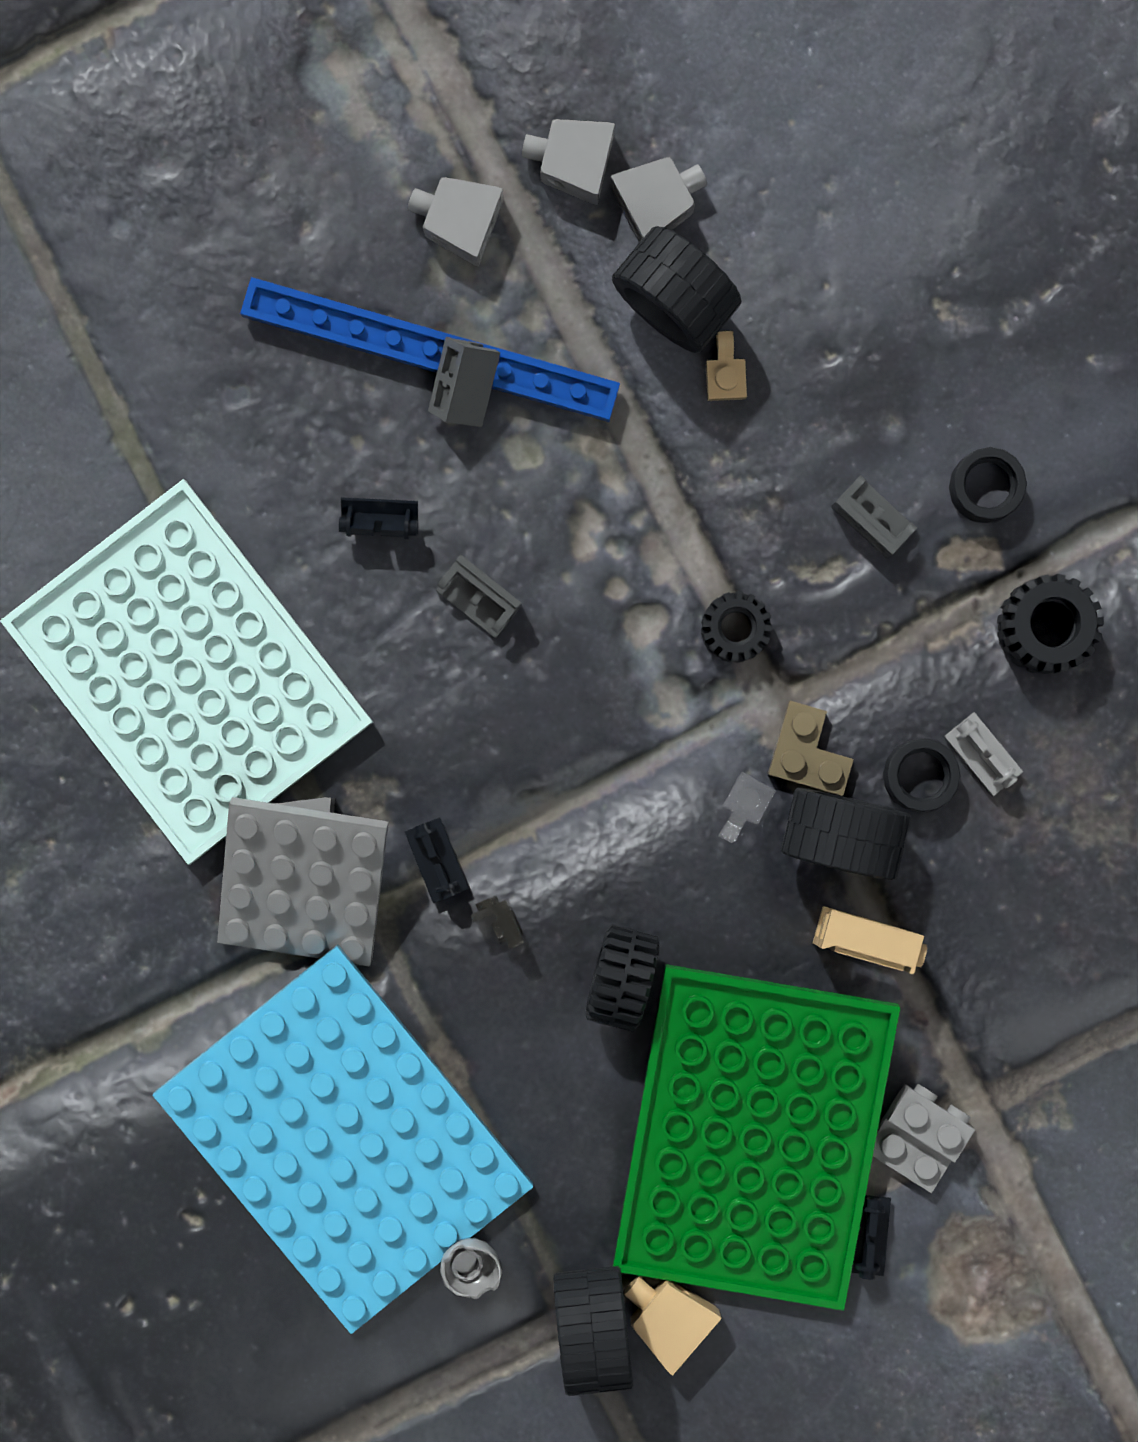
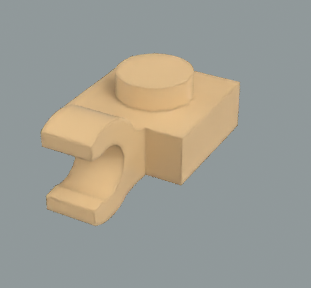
M733 331L718 332L716 335L717 360L706 361L708 401L746 399L745 359H734Z

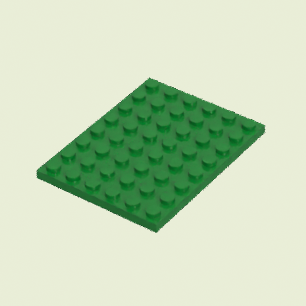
M665 964L613 1266H619L621 1273L844 1311L900 1013L899 1004Z

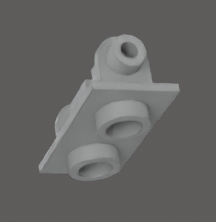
M975 712L944 736L992 796L996 795L1004 787L1005 789L1010 787L1018 780L1017 777L1023 773L1022 769Z

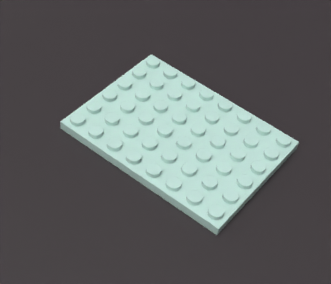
M184 479L0 620L188 865L194 863L226 838L229 803L232 797L271 803L374 723Z

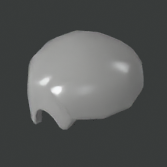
M467 1238L456 1242L443 1254L440 1273L444 1285L456 1296L478 1299L489 1290L495 1291L498 1288L502 1269L496 1251L487 1242L477 1238Z

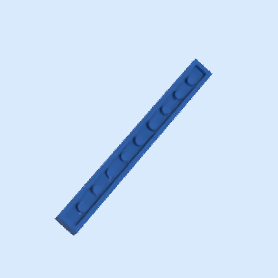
M253 277L250 279L240 312L241 316L247 319L435 373L438 371L446 337L472 341ZM483 344V348L495 349L501 352L492 389L610 422L620 387L619 382Z

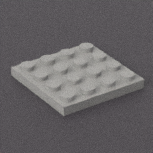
M232 797L228 810L217 943L319 959L339 945L354 964L370 966L373 958L389 822Z

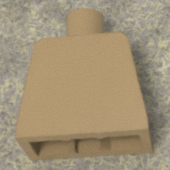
M637 1276L623 1293L638 1307L630 1318L631 1326L672 1376L722 1319L720 1311L715 1305L674 1281L662 1280L653 1289L642 1278Z

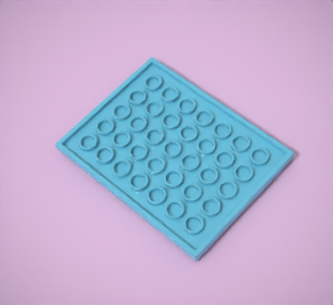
M339 945L335 946L158 1088L152 1095L350 1334L355 1332L438 1265L443 1258V1254L453 1244L460 1240L471 1238L534 1187L533 1182Z

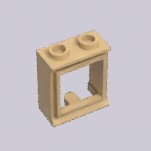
M825 906L822 907L813 939V944L822 949L829 948L840 954L900 971L904 970L913 975L916 966L922 967L927 953V945L923 944V935Z

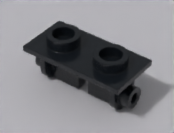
M341 497L339 532H345L347 537H351V535L373 536L374 532H381V536L404 537V539H409V536H417L419 533L418 501Z
M440 817L405 831L433 903L469 889Z
M865 1195L851 1273L859 1274V1277L862 1279L873 1280L875 1275L884 1276L891 1197Z

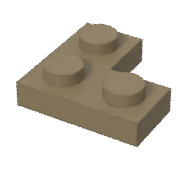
M788 701L767 775L843 796L854 759L817 749L827 711Z

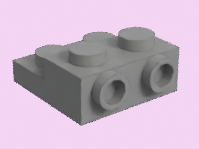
M904 1084L879 1123L873 1157L932 1194L951 1161L955 1163L975 1129L967 1124L971 1118L969 1115L953 1105H950L948 1110H945L934 1103L938 1096L922 1085L917 1084L915 1089H912Z

